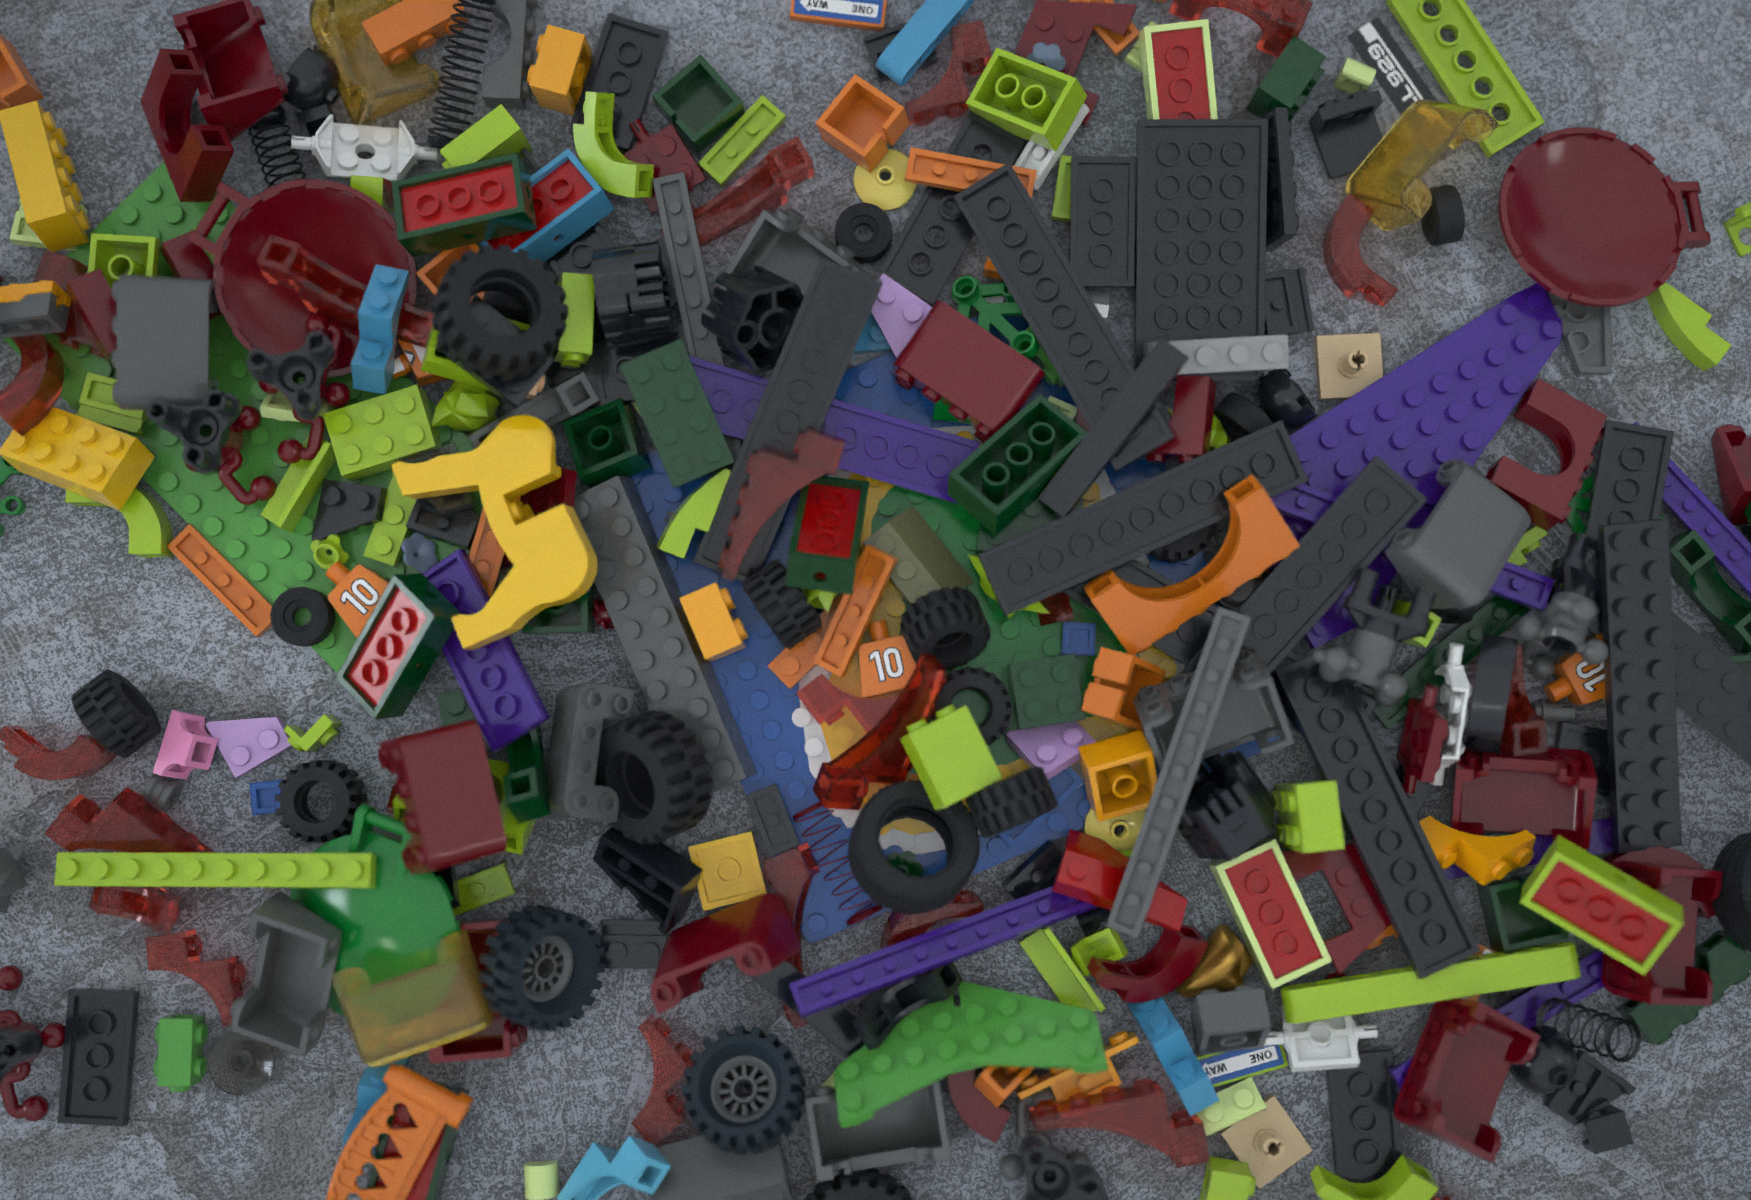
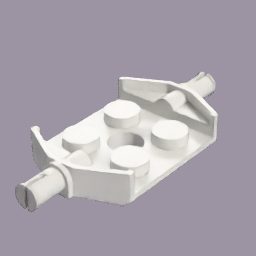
M330 114L316 131L315 136L303 137L292 135L291 139L292 149L312 150V155L316 156L328 177L351 178V175L383 177L393 182L404 179L411 167L417 164V159L437 161V147H420L416 145L401 120H399V128L333 123V114ZM366 151L373 154V157L362 159L357 154Z
M1459 643L1449 644L1448 661L1434 672L1435 675H1442L1445 678L1444 682L1446 685L1443 684L1440 690V702L1443 704L1441 715L1448 720L1449 728L1448 736L1443 741L1441 748L1440 769L1435 774L1434 782L1430 783L1437 786L1444 784L1445 768H1449L1450 764L1459 761L1460 755L1465 751V745L1461 742L1463 729L1466 728L1469 717L1467 700L1473 696L1474 688L1467 679L1464 671L1465 666L1461 664L1464 645Z

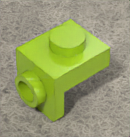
M323 714L306 733L297 725H287L283 730L289 735L287 741L300 752L303 750L306 752H316L321 745L325 747L337 737L339 732L336 729L342 722L333 714Z
M1109 927L1081 937L1070 947L1073 962L1077 968L1081 969L1085 977L1091 975L1087 967L1092 957L1117 961L1128 954L1117 930Z

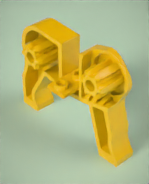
M530 415L512 416L500 422L481 445L472 451L437 456L422 463H404L399 461L391 465L402 495L409 498L421 499L479 490L491 529L501 548L514 564L511 571L481 611L472 615L458 614L451 618L463 649L476 650L517 632L539 612L548 607L566 604L578 599L592 585L597 573V557L574 508L561 504L535 516L528 504L524 505L523 502L515 499L561 478V467L556 465L555 437L549 426L542 420Z

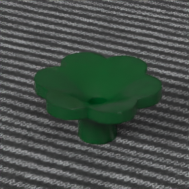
M904 851L901 854L892 852L887 857V860L893 867L898 870L901 868L905 869L904 874L919 877L923 873L922 865L916 861L915 855L911 851Z

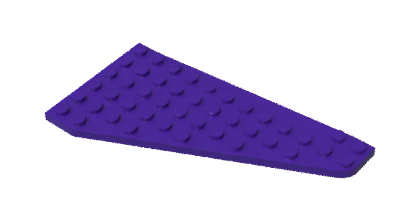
M1536 283L1513 294L1291 434L1289 437L1309 480L1303 484L1338 497L1368 462L1377 455L1428 499L1407 522V524L1422 528L1448 488L1442 487L1436 480L1439 467L1445 461L1451 459L1463 460L1471 467L1474 465L1559 345L1563 334V325L1561 318L1557 317L1554 305L1545 289ZM1280 513L1297 541L1312 526ZM1380 552L1366 567V569L1380 574L1370 600L1372 606H1374L1378 595L1379 586H1388L1398 572L1384 552ZM1279 561L1268 567L1269 572L1279 563ZM1355 581L1304 636L1311 650L1356 627L1346 609L1343 608L1346 596L1351 595Z

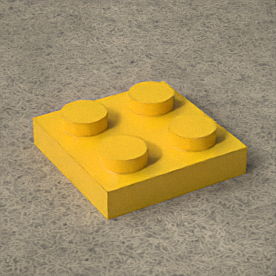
M753 831L688 847L691 862L703 869L697 884L703 911L742 902L767 893Z

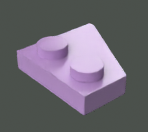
M883 273L879 278L882 281V286L872 307L871 314L874 316L879 329L897 359L932 307Z
M280 717L212 721L205 724L211 736L218 738L217 747L235 778L246 775L293 747L287 741L289 735L283 730L286 726Z
M1077 721L1014 730L1006 733V742L1030 768L1042 767L1048 780L1080 760L1077 747L1096 742Z

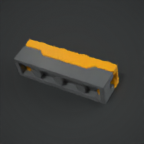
M49 280L27 284L12 283L8 286H0V339L66 332L69 315L68 307H70L71 297L54 281Z

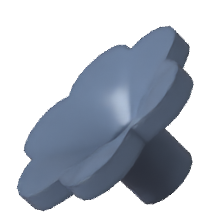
M1038 42L1034 45L1033 52L1026 57V59L1042 65L1044 63L1046 67L1056 71H1061L1066 66L1065 58L1060 55L1061 49L1055 43L1047 45L1044 42Z
M416 532L410 538L402 541L401 547L404 551V562L408 566L414 567L417 572L424 573L429 567L437 564L438 559L434 553L436 547L431 539H425L422 534Z

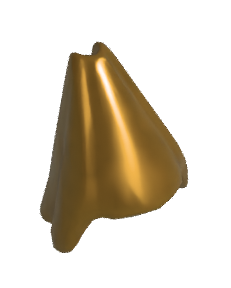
M1219 924L1207 940L1209 943L1199 965L1176 988V992L1185 998L1196 997V995H1200L1201 992L1209 989L1229 992L1233 991L1236 987L1245 985L1243 977L1254 961L1248 949L1242 944L1239 936L1229 926Z

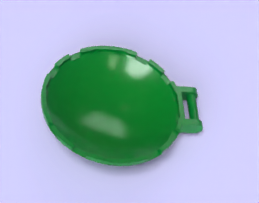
M362 804L356 811L352 834L335 838L323 844L313 853L377 854L375 888H292L290 897L342 930V940L328 1006L344 1018L364 1026L395 1028L410 1024L424 1017L447 995L454 982L460 963V922L454 918L449 902L453 898L441 876H435L433 872L411 874L410 869L405 867L402 860V849L406 848L408 840H412V835L406 832L404 822L375 812L374 807ZM373 825L403 836L402 841L372 830Z

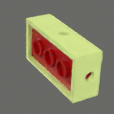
M1203 19L1143 27L1139 32L1147 120L1218 119L1209 20Z
M1267 837L1245 850L1236 859L1230 861L1219 859L1209 864L1264 985L1274 989L1332 962L1276 839Z

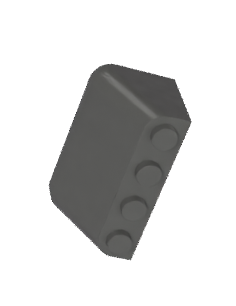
M702 1133L689 1135L686 1137V1140L674 1143L671 1141L656 1143L654 1146L671 1167L654 1194H650L651 1200H793L780 1136L777 1138L780 1143L777 1146L771 1148L768 1143L762 1146L763 1152L754 1154L751 1149H747L745 1155L736 1154L733 1149H728V1152L720 1149L714 1142L711 1143Z

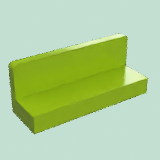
M309 435L303 444L305 448L308 445ZM322 439L321 449L315 459L310 461L300 460L290 465L276 488L275 494L270 498L262 511L261 516L275 523L277 527L291 533L293 532L322 484L323 479H325L336 461L332 443Z
M1048 926L1033 931L1019 941V944L1062 1004L1088 1009L1093 1013L1096 1010H1099L1101 1013L1106 1009Z

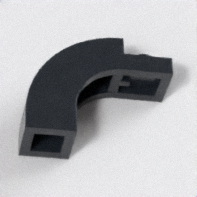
M1487 634L1483 636L1465 748L1499 754L1518 639Z
M950 962L870 992L858 1004L862 1011L852 1024L867 1049H877L900 1020L924 1005L948 1000L963 981V978L954 963Z

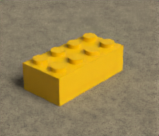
M37 100L0 110V122L28 226L51 253L88 243L89 239L86 230L91 228L85 211L81 210L79 202L83 201V196L76 182L73 183L72 174H75L76 170L71 157L65 153L64 147L68 146V140L63 129L57 128L51 112H45Z
M34 399L0 448V456L19 472L120 511L155 457L134 436Z

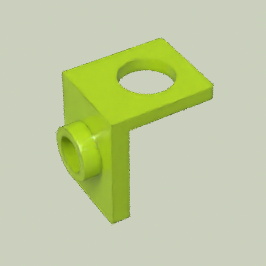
M1751 202L1735 209V216L1723 223L1738 257L1751 253V245H1745L1739 239L1741 229H1751Z

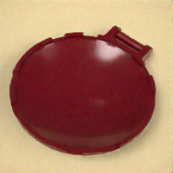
M1575 127L1553 131L1541 136L1537 141L1525 147L1510 164L1503 177L1498 198V214L1502 234L1511 254L1520 267L1536 283L1554 295L1573 303L1591 307H1616L1630 304L1643 299L1665 283L1676 269V263L1683 249L1701 248L1711 243L1710 233L1705 231L1698 197L1701 193L1700 185L1697 181L1673 182L1669 175L1664 176L1653 163L1656 159L1636 143L1631 146L1617 139V134L1595 128ZM1682 199H1685L1691 232H1689Z
M300 179L287 181L265 189L252 198L246 197L220 181L215 189L218 191L217 195L196 229H191L186 238L215 256L213 265L216 300L228 326L233 331L232 333L246 349L251 351L255 348H260L268 354H284L297 350L305 345V339L308 335L305 329L307 318L312 314L321 313L326 315L331 322L339 324L345 332L340 359L334 367L329 368L327 377L352 373L351 362L360 340L358 311L376 264L409 271V282L399 316L396 335L397 342L409 323L414 309L417 292V272L414 257L398 241L396 221L379 203L357 189L328 180ZM231 199L239 205L217 241L213 242L207 237ZM327 335L326 337L331 340L332 335Z

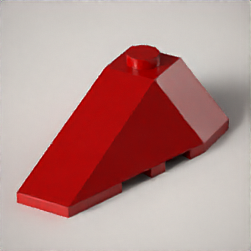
M1069 829L1052 892L1112 910L1129 858L1100 838ZM1159 881L1145 922L1179 932L1188 900L1162 881Z

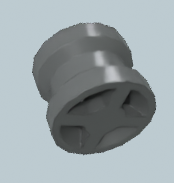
M154 773L142 790L141 800L146 803L154 802L160 810L167 812L180 797L183 784L177 780L170 781L166 779V776Z

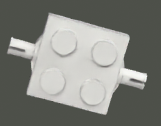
M1281 1005L1282 1031L1269 1032L1264 1046L1283 1044L1289 1056L1291 1072L1358 1068L1360 1064L1357 1051L1358 1039L1377 1038L1378 1031L1376 1030V1024L1356 1026L1351 1015L1289 1024L1285 1022L1283 1005Z

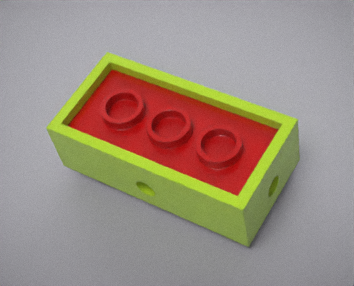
M1560 835L1554 840L1522 886L1521 904L1643 975L1647 973L1683 925V906Z

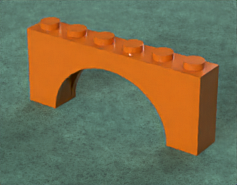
M1252 474L1224 492L1230 510V524L1226 539L1210 563L1195 575L1173 585L1152 588L1128 583L1110 569L1083 586L1094 606L1129 654L1136 655L1139 652L1146 651L1152 643L1166 634L1175 632L1181 624L1193 616L1202 614L1210 605L1221 598L1231 595L1236 588L1248 580L1260 576L1266 568L1277 561L1286 559L1292 551L1300 547L1268 494Z

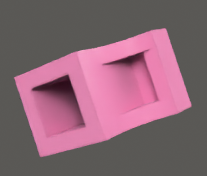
M178 710L171 711L153 773L160 776L187 780L189 773L195 768L209 770L218 738L212 737L206 732V717Z

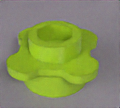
M330 534L327 539L321 541L316 539L310 545L315 562L323 569H329L338 561L345 564L349 559L348 553L340 545V537L336 534ZM327 549H330L332 551V554H329L327 552Z

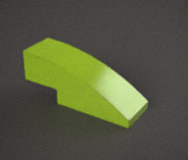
M1667 282L1646 296L1660 327L1689 361L1702 371L1708 370L1720 362L1731 344L1705 326L1712 317L1710 313Z
M718 470L688 495L664 528L655 549L679 558L685 557L695 529L702 532L709 531L729 479L730 470Z

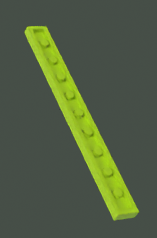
M57 852L54 886L375 888L377 854Z

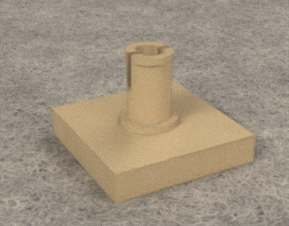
M1380 333L1323 335L1314 338L1318 401L1347 400L1383 377Z
M1272 1093L1263 1099L1267 1107L1266 1110L1219 1131L1237 1159L1248 1163L1252 1176H1255L1256 1186L1259 1189L1313 1151Z

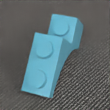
M630 1135L619 1151L593 1142L557 1199L598 1200L609 1190L623 1184L653 1195L671 1165L654 1144Z

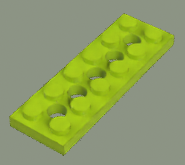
M1465 0L1385 1L1487 158L1495 155L1545 123ZM1423 4H1434L1438 10V15L1428 16L1425 14ZM1440 30H1451L1455 35V41L1445 42L1440 36ZM1459 55L1468 56L1472 61V67L1468 69L1462 68L1457 62V57ZM1475 82H1485L1489 86V94H1479L1475 90ZM1492 108H1502L1506 112V120H1496L1492 115Z

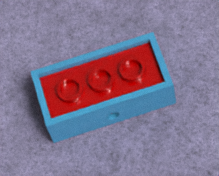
M568 148L530 176L537 229L479 243L481 246L491 245L493 250H497L499 244L509 245L510 251L518 252L520 248L528 251L527 256L534 261L538 257L545 262L615 209L603 189Z

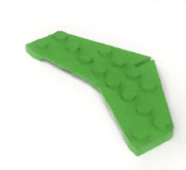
M962 981L958 986L961 1006L955 1005L954 994L948 1000L924 1005L900 1020L879 1048L868 1050L866 1045H864L837 1066L834 1072L839 1123L842 1128L859 1125L875 1117L874 1111L953 1073L985 1066L1073 1068L1074 1073H1096L1109 1070L1097 1017L1088 1009Z

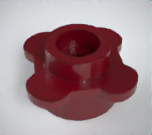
M598 599L594 600L592 612L597 624L605 630L609 629V627L614 629L615 627L603 599L600 601Z

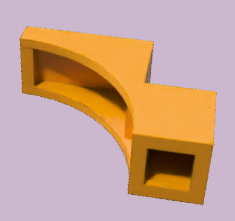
M1432 816L1419 821L1441 869L1449 868L1455 863L1482 886L1496 879L1501 880L1510 871L1526 866L1534 855L1532 850L1536 837L1527 830L1506 836H1480L1453 829L1437 821Z

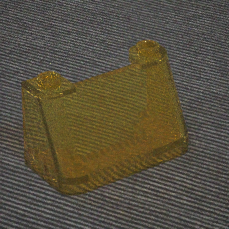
M312 0L309 10V22L318 46L333 58L338 66L341 78L338 89L341 91L340 97L352 123L355 125L370 123L430 97L436 93V88L439 86L436 70L430 68L427 63L418 64L414 52L404 62L385 67L364 31L361 22L402 0Z
M1429 99L1416 101L1406 109L1350 176L1346 183L1347 196L1383 232L1417 223L1431 206V192L1420 179L1448 145L1452 149H1456L1465 140L1475 143L1483 141L1492 134L1499 123L1483 109Z
M466 929L450 934L438 943L436 955L439 963L371 985L367 973L360 968H350L331 974L334 989L357 1051L363 1063L367 1066L378 1067L475 1034L486 1029L491 1024L493 1010L488 1005L490 999L483 997L481 989L486 987L484 982L479 981L481 968Z

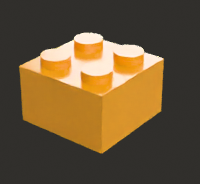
M548 24L545 34H541L538 38L536 47L538 57L536 64H531L528 70L527 83H529L540 107L573 116L593 59V54L584 34Z
M715 582L679 598L705 660L711 663L746 648L744 640L749 638L742 620L739 618L734 619L731 610L735 609L736 606L726 587L721 589Z
M1141 730L1077 747L1087 799L1098 822L1148 808L1157 783V774L1153 751Z

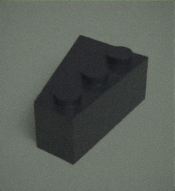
M613 827L601 835L593 858L598 866L621 890L626 887L639 901L636 906L642 912L647 910L660 924L658 930L663 935L667 934L685 917L703 871L702 868L661 842L648 845L641 844L624 837L623 831H616Z

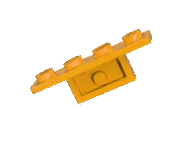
M1123 1030L1108 1038L1109 1043L1103 1046L1109 1070L1096 1073H1074L1073 1068H1049L1050 1072L1039 1077L1037 1073L1029 1075L1015 1089L1019 1099L1022 1100L1050 1086L1061 1111L1065 1112L1121 1085V1080L1110 1060V1056L1139 1043L1137 1035L1134 1032L1127 1034V1031Z

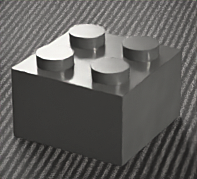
M1251 985L1236 987L1233 991L1229 992L1209 989L1201 992L1200 995H1196L1190 1018L1197 1055L1263 1048L1271 1029L1263 988L1253 989Z

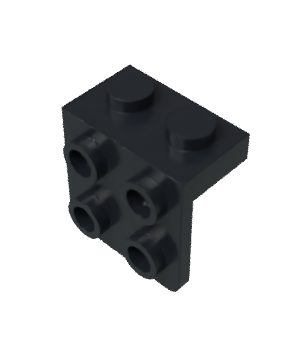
M1361 90L1351 94L1348 100L1337 102L1336 99L1326 101L1318 106V110L1310 119L1309 123L1327 175L1330 178L1335 179L1383 164L1388 160L1389 154L1374 113L1383 102L1379 90L1367 93V90Z

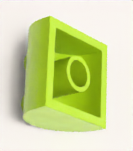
M91 233L88 273L100 268L111 290L113 282L118 281L122 274L158 276L161 241L157 237Z

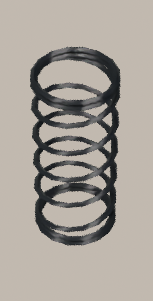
M1557 997L1547 999L1538 1010L1537 1028L1544 1039L1551 1041L1559 1040L1567 1033L1568 1041L1561 1040V1044L1566 1045L1570 1043L1573 1048H1584L1586 1052H1597L1602 1057L1610 1056L1613 1060L1622 1063L1634 1058L1640 1048V1031L1638 1026L1630 1020L1616 1016L1612 1017L1604 1012L1599 1013L1595 1009L1572 1004L1570 1001ZM1562 1003L1565 1008L1556 1017L1554 1031L1556 1032L1558 1019L1564 1011H1566L1565 1026L1558 1035L1549 1037L1543 1030L1545 1014L1553 1005ZM1570 1008H1573L1576 1013L1573 1018L1571 1017ZM1586 1012L1589 1018L1581 1030L1580 1041L1582 1045L1578 1046L1572 1041L1576 1038L1579 1031V1014ZM1577 1016V1030L1574 1036L1570 1038V1027ZM1599 1016L1602 1022L1594 1035L1595 1049L1591 1050L1586 1045L1593 1035V1018ZM1612 1020L1614 1024L1611 1025L1607 1032L1606 1022ZM1590 1021V1035L1587 1041L1584 1043L1583 1032L1586 1025ZM1625 1024L1630 1031L1631 1044L1628 1052L1623 1057L1617 1058L1613 1053L1620 1042L1619 1025ZM1604 1025V1038L1597 1047L1596 1037L1599 1029ZM1630 1025L1633 1027V1029H1634V1031H1635V1033H1636V1043H1635V1047H1634V1049H1633L1632 1052H1631V1050H1632V1048H1633V1040H1634V1038H1633V1032H1632V1029H1631ZM1615 1028H1617V1043L1614 1049L1611 1050V1036ZM1604 1042L1606 1043L1607 1054L1599 1051Z

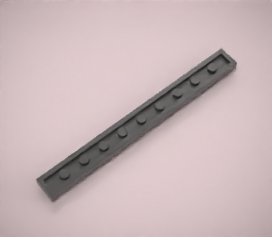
M682 172L653 179L689 356L725 366L723 353L720 351L722 347L718 346L717 335L703 327L701 322L702 313L712 318H715V315L706 310L712 299L686 175ZM723 435L735 461L742 446L741 440ZM734 464L722 469H728L731 471Z
M1218 607L1106 925L1109 928L1135 938H1139L1252 620L1251 617Z

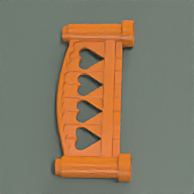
M393 1063L382 1081L388 1084L387 1091L364 1115L341 1152L329 1184L326 1200H347L350 1193L358 1194L361 1200H406L445 1123L458 1129L468 1113L474 1098L463 1092L458 1095L401 1064L397 1066ZM403 1103L406 1105L417 1127L394 1129L388 1125V1117L395 1114V1104ZM381 1133H387L391 1136L402 1157L380 1159L374 1157L372 1148L379 1144L378 1138ZM365 1163H372L386 1185L385 1187L360 1188L357 1185V1177L364 1174L363 1165Z

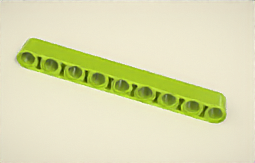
M1557 942L1505 953L1500 951L1469 956L1423 979H1417L1412 966L1289 985L1280 988L1285 1022L1296 1024L1573 980L1581 977L1575 942Z

